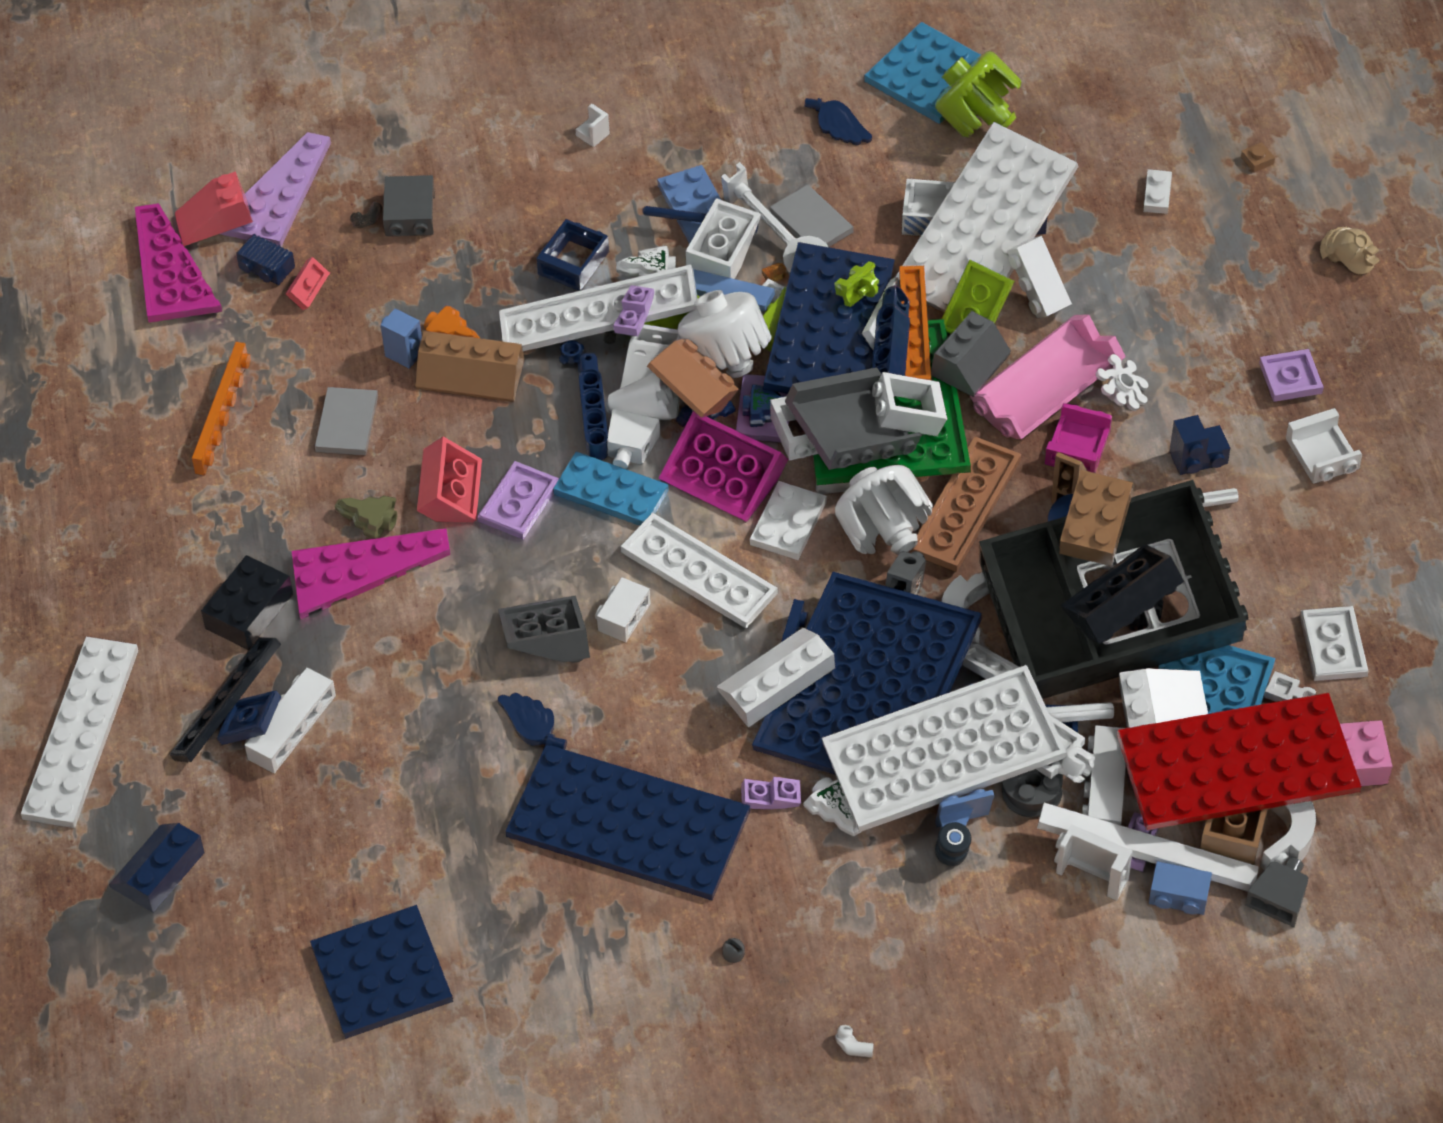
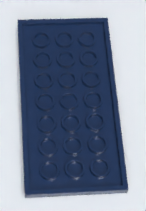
M798 242L764 379L763 390L788 394L794 383L871 369L873 349L862 335V332L891 279L895 259ZM867 262L875 263L874 274L879 280L877 285L878 293L874 297L863 296L852 307L846 306L844 298L836 294L834 283L840 278L847 280L850 270L855 265L863 267Z
M545 745L505 833L506 837L713 901L749 816L750 805L552 745Z

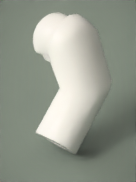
M842 1025L837 1029L836 1042L847 1055L872 1057L873 1043L858 1042L852 1035L853 1029L848 1025Z

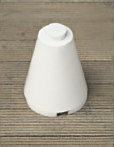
M654 373L610 393L605 402L606 410L611 415L613 409L659 420H671L676 418L679 412L678 397L673 398L672 390Z

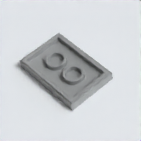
M808 184L770 206V213L796 238L802 236L817 237L830 247L853 233V226Z
M328 387L315 444L316 452L366 455L378 400V391Z

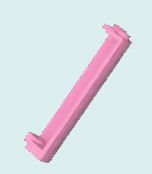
M1074 315L987 382L974 397L970 396L974 403L973 407L976 413L984 416L1005 437L1022 439L1062 408L1063 403L1067 404L1098 379L1095 375L1098 369L1101 368L1105 371L1111 369L1113 365L1108 362L1110 355H1117L1121 360L1126 356L1116 336L1099 335L1090 315Z

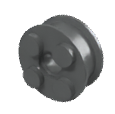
M1034 769L1002 781V796L1005 804L1013 812L1024 817H1040L1044 803L1058 806L1062 799V774H1057L1050 779Z

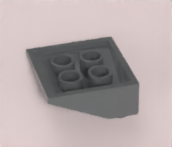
M576 595L498 609L506 644L509 649L561 662L576 663L585 658H590L586 627Z

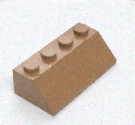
M423 331L418 350L416 389L514 402L524 363L522 344Z

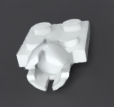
M1050 715L1066 749L1067 757L1036 770L1050 779L1057 774H1063L1072 781L1081 783L1085 778L1080 775L1083 774L1088 777L1095 765V757L1082 748L1085 744V737Z

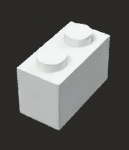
M622 577L616 586L613 585L610 589L605 604H601L597 609L595 619H597L598 631L627 642L651 604L650 589Z

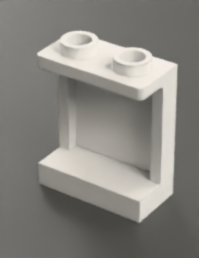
M1335 408L1288 423L1286 440L1313 484L1320 481H1328L1345 473H1353L1360 468L1362 453L1360 450L1353 451L1338 427L1339 414Z
M1071 824L1067 833L1062 832L1056 843V848H1058L1054 862L1057 863L1056 873L1062 876L1067 865H1072L1109 881L1107 897L1117 901L1129 879L1133 850Z

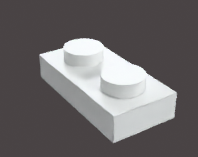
M1148 169L1143 212L1168 214L1172 172Z

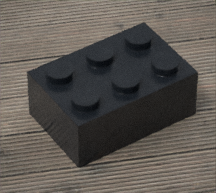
M246 555L201 610L205 629L249 650L293 595L290 576Z

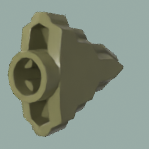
M385 495L380 498L367 497L363 500L343 498L338 499L335 504V509L343 517L353 520L355 527L363 530L364 535L372 539L379 538L384 530L392 531L398 516L397 511L394 510L396 498Z

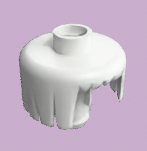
M715 290L699 297L694 303L697 310L689 312L678 325L680 339L685 338L694 342L698 347L697 350L703 356L712 359L720 370L728 368L726 373L732 378H738L749 373L753 369V360L750 359L749 347L754 355H758L761 352L760 345L764 349L771 340V334L759 309L757 300L747 292H734L724 295L722 290Z
M892 465L879 470L875 467H870L856 474L849 482L851 487L843 493L835 507V515L855 549L862 554H874L876 550L872 543L875 545L876 537L880 533L888 546L892 545L891 551L899 555L902 551L909 552L918 543L917 534H912L913 531L915 532L919 528L917 519L924 524L928 520L927 514L930 516L933 508L931 501L912 471L902 465Z

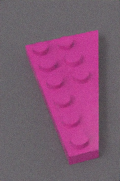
M160 204L135 207L148 322L223 312L218 299L216 300L212 289L205 282L201 271L188 250L183 246L179 235L175 233L171 222Z

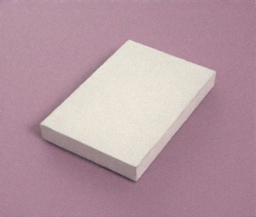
M1353 606L1300 611V619L1314 681L1368 676L1369 671Z

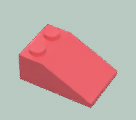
M236 171L212 179L175 212L184 246L253 222L246 196Z

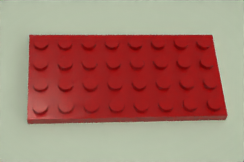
M1329 693L1119 729L1117 732L1118 741L1146 831L1360 792L1362 788Z

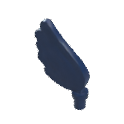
M817 98V100L805 99L804 107L812 108L819 112L818 123L821 131L826 134L829 133L834 140H842L845 143H852L854 145H860L861 142L870 143L872 141V134L860 124L851 110L842 102L837 100L822 102V98Z
M513 693L510 697L507 695H500L498 697V704L505 711L518 736L525 743L533 746L542 744L566 749L567 740L557 738L555 734H552L555 725L553 711L549 708H544L540 700H532L530 697L522 696L518 693Z

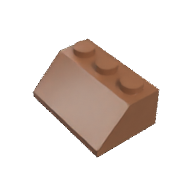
M685 338L676 340L649 362L647 367L701 418L721 412L739 390L734 385L733 379L727 374L721 373L716 368V364L712 359L703 356L697 350L698 347L694 342Z

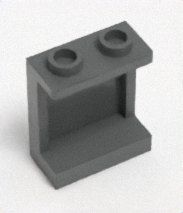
M433 175L385 177L383 208L385 236H423L434 234L433 199H435V186Z

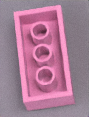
M1382 721L1340 724L1361 786L1388 784L1392 763Z

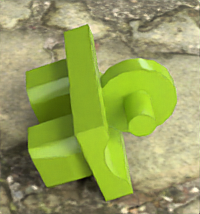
M867 262L863 267L855 265L850 270L847 280L840 278L834 283L836 294L844 298L846 306L852 307L863 296L874 297L878 293L877 285L879 280L874 274L875 263Z

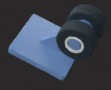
M979 789L971 792L968 796L960 798L958 796H950L939 804L935 823L936 827L942 828L938 834L935 853L942 863L954 866L966 859L972 840L971 833L966 824L969 819L989 814L994 799L993 790L985 791L984 789Z

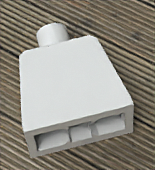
M613 409L607 439L608 456L614 458L613 465L627 469L629 462L644 463L660 437L659 419Z

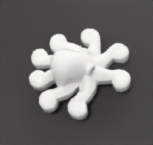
M1110 355L1108 362L1113 365V369L1105 371L1100 368L1095 374L1101 381L1111 379L1108 384L1102 386L1101 392L1118 406H1123L1126 403L1130 410L1136 411L1140 407L1139 405L1147 403V397L1140 390L1145 391L1148 388V382L1132 374L1137 369L1133 361L1127 360L1123 369L1121 359L1117 355Z

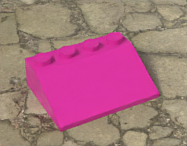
M693 411L658 479L747 522L777 483L789 459L781 452L709 417L701 418Z

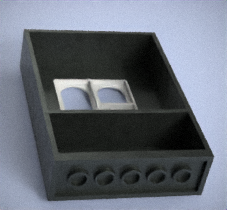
M1194 480L1131 497L1112 567H1114L1144 544L1170 555L1184 580L1177 587L1176 591L1183 594L1188 600L1189 608L1187 613L1177 620L1161 623L1153 607L1150 610L1144 611L1148 621L1146 629L1115 637L1100 644L1087 638L1061 607V604L1087 586L1084 577L1086 572L1107 566L1060 554V539L1067 516L979 541V563L1013 663L1019 667L1027 665L1042 699L1117 678L1121 672L1152 668L1243 641L1244 631L1247 630L1246 621L1249 620L1245 605H1240L1237 598L1240 596L1236 581L1231 582L1228 574L1231 573L1229 561L1226 557L1222 558L1220 537L1218 534H1213L1210 511H1205L1202 504L1205 502L1203 492L1200 487L1196 488Z

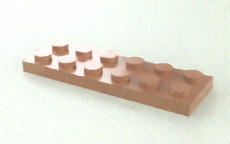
M975 436L968 447L971 472L952 474L932 508L931 515H928V520L917 534V545L909 552H920L924 555L925 560L955 572L959 570L1021 461L1020 453Z

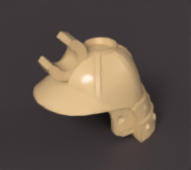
M1337 227L1328 231L1321 241L1320 252L1322 259L1328 256L1331 262L1341 261L1355 274H1366L1379 262V259L1375 257L1379 250L1373 246V242L1364 230Z

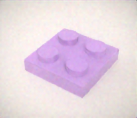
M1309 349L1260 357L1259 364L1273 402L1323 393L1324 387Z

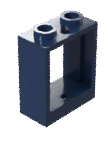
M565 219L536 258L538 275L581 291L609 253L608 235L585 227L578 222ZM569 241L593 250L582 267L557 258Z

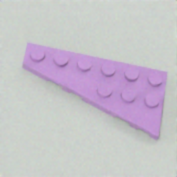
M307 132L245 193L253 222L223 232L220 235L248 240L253 234H256L281 247L331 144L330 137Z

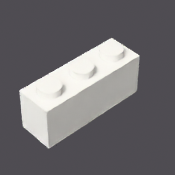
M1042 236L1029 239L1007 250L1009 263L1016 270L1019 277V285L1026 292L1029 299V308L1037 318L1049 316L1072 304Z

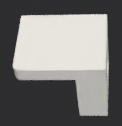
M590 104L588 106L589 119L576 129V136L592 147H595L610 134L609 116L603 110Z

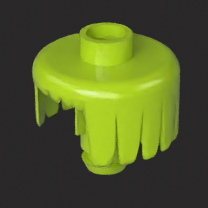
M987 51L970 65L963 57H960L941 76L949 86L938 97L935 107L961 136L968 138V135L974 133L972 129L978 130L981 127L982 123L976 117L977 114L988 126L995 122L1007 128L1016 119L1015 112L1011 113L1007 109L1009 105L1001 96L1003 97L1009 93L1005 84L1011 89L1015 87L1019 89L1021 79L994 52Z

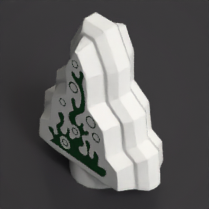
M668 246L655 247L653 251L643 252L639 257H628L616 262V272L628 277H640L676 268V257L669 256Z
M828 777L817 782L813 787V794L803 803L804 807L812 815H819L826 822H834L840 830L852 836L861 833L838 779L832 781Z

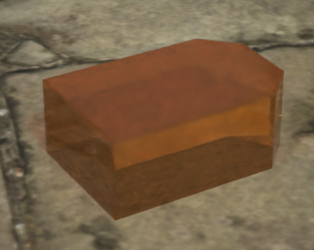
M779 262L762 269L763 277L774 282L785 278L787 274V268L783 263Z

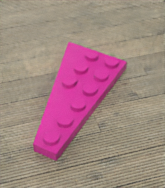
M447 529L292 551L300 620L308 617V613L319 608L324 610L331 607V603L342 598L348 600L380 586L388 578L395 575L397 578L401 577L409 569L416 566L424 567L449 556L450 548Z

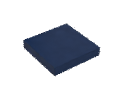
M275 690L239 699L226 716L218 734L217 740L220 744L225 745L265 735L281 695Z

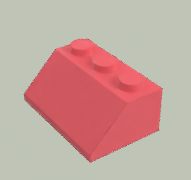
M444 436L424 448L417 511L436 522H475L477 518L482 459Z

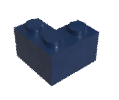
M1198 415L1174 420L1169 453L1179 475L1193 474L1200 470L1213 467L1219 468L1228 464L1231 448L1220 425L1204 428Z

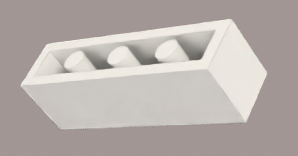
M307 667L301 675H297L292 682L291 688L286 694L281 695L266 734L246 739L245 750L248 760L275 774L335 698L336 693L333 680Z
M1096 725L1094 736H1089L1087 752H1093L1095 765L1089 774L1091 775L1090 782L1085 781L1084 798H1089L1088 805L1083 804L1082 814L1121 825L1126 763L1118 741L1117 732L1119 729L1124 728Z

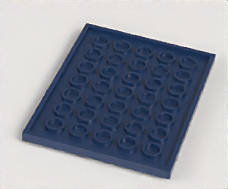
M832 572L806 629L818 634L834 653L835 668L767 714L753 741V750L836 775L823 745L822 738L950 693L982 620L981 613Z

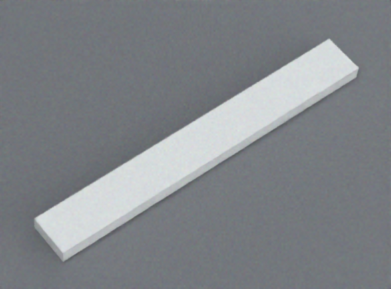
M1043 804L1037 826L1038 829L1060 835L1062 832L1067 833L1072 824L1133 850L1132 857L1155 864L1158 861L1212 872V881L1249 891L1257 879L1258 866L1054 805Z

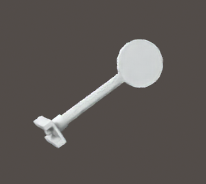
M740 162L736 164L737 173L731 178L726 174L721 176L724 199L731 204L738 199L744 200L753 211L761 214V219L787 245L783 261L789 275L798 242L828 247L823 240L817 237L802 236L794 238L751 193V189L748 187L746 168Z

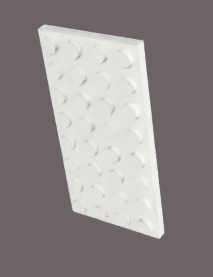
M993 122L903 266H924L926 304L945 312L969 259L1009 278L1014 269L1009 263L1007 250L1035 237L1079 167L1078 163Z
M1027 665L822 738L823 745L859 832L940 804L947 797H959L1067 757L1066 749Z

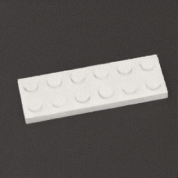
M654 513L621 545V553L744 628H747L778 594V589L774 585Z

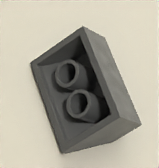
M971 311L935 352L931 375L974 397L1008 358L1011 350L994 322Z

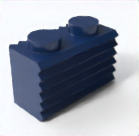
M253 234L236 253L239 268L245 273L252 272L258 275L266 283L272 282L280 285L286 279V276L289 275V272H292V269L295 268L292 251H288L256 234Z

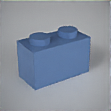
M395 308L389 316L387 315L383 318L380 324L385 357L410 369L418 360V350L422 339L420 320Z
M1157 861L1149 904L1156 905L1162 909L1172 908L1182 910L1188 914L1204 915L1212 872Z

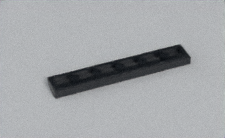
M259 637L170 752V756L174 761H193L280 647L281 643L277 638Z

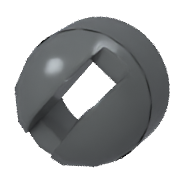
M729 938L725 941L722 947L724 959L730 963H737L744 958L745 947L740 939Z

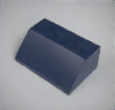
M180 823L161 824L111 881L109 887L154 913L205 853L201 836Z

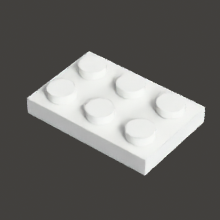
M778 481L750 537V545L799 560L827 502V496Z

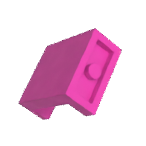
M1063 403L1061 416L1052 441L1048 442L1046 448L1045 465L1055 467V457L1059 452L1081 461L1087 471L1096 473L1111 430L1112 415Z

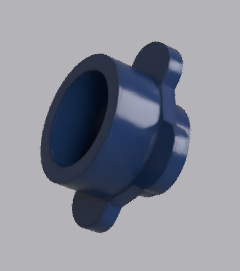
M572 340L560 346V351L562 352L559 357L560 363L578 364V359L584 351V346Z

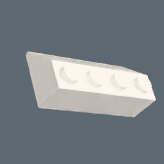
M802 628L716 686V688L747 727H750L835 668L834 653L818 634Z

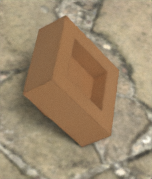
M1262 142L1241 151V158L1253 172L1274 164L1275 157Z

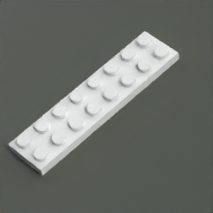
M690 264L499 310L502 341L522 344L523 351H528L614 330L613 325L623 310L621 301L631 285L654 289L653 301L645 322L697 310L694 304L697 300L693 268Z
M92 637L85 638L21 811L23 820L75 828L139 651L137 644Z

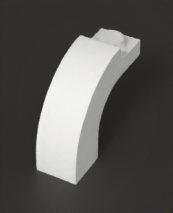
M983 572L974 574L968 581L961 575L955 578L944 592L942 602L967 609L970 605L989 594ZM979 627L975 633V636L970 646L979 644Z
M1312 801L1271 808L1285 822L1288 833L1263 852L1260 867L1264 871L1274 861L1286 865L1290 857L1301 861L1304 859L1310 849L1316 824V813Z

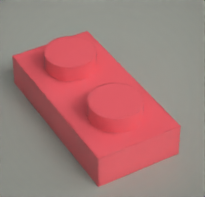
M313 257L307 259L285 295L302 310L309 308L330 272Z

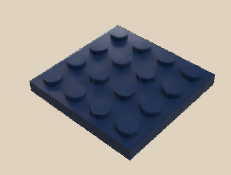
M417 905L310 941L345 1039L453 1002L451 991Z

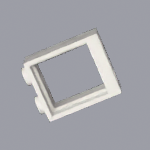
M883 372L878 382H875L873 385L872 395L876 400V414L879 416L881 427L938 436L947 420L939 382ZM893 396L920 400L923 410L895 406Z
M786 397L770 400L771 420L789 461L818 454L816 449L812 450L815 447L806 434L793 437L787 422L796 420V418L785 403Z

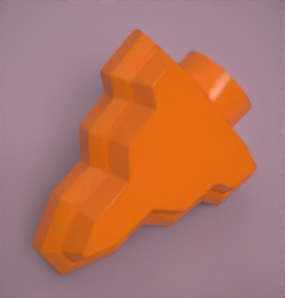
M446 305L439 313L431 312L424 323L425 331L480 338L474 330L467 327L466 320L460 317V312L451 306Z

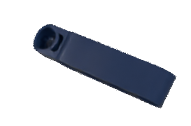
M897 285L888 287L884 291L882 307L877 313L872 368H877L881 375L885 372L905 376L910 301L903 290Z
M584 353L578 359V376L586 454L602 461L608 456V431L602 376L598 371L597 356L594 353Z

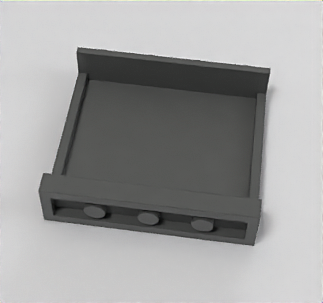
M877 368L794 383L790 388L785 403L829 470L845 468L859 463L865 464L878 459H888L901 454L908 455L917 447L922 436L920 432L908 434L907 431L881 427L879 416L876 414V400L872 395L873 385L875 382H878L881 376Z

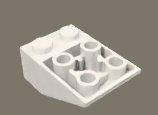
M643 325L638 337L631 336L621 388L653 373L647 365L670 344L680 340L678 330Z

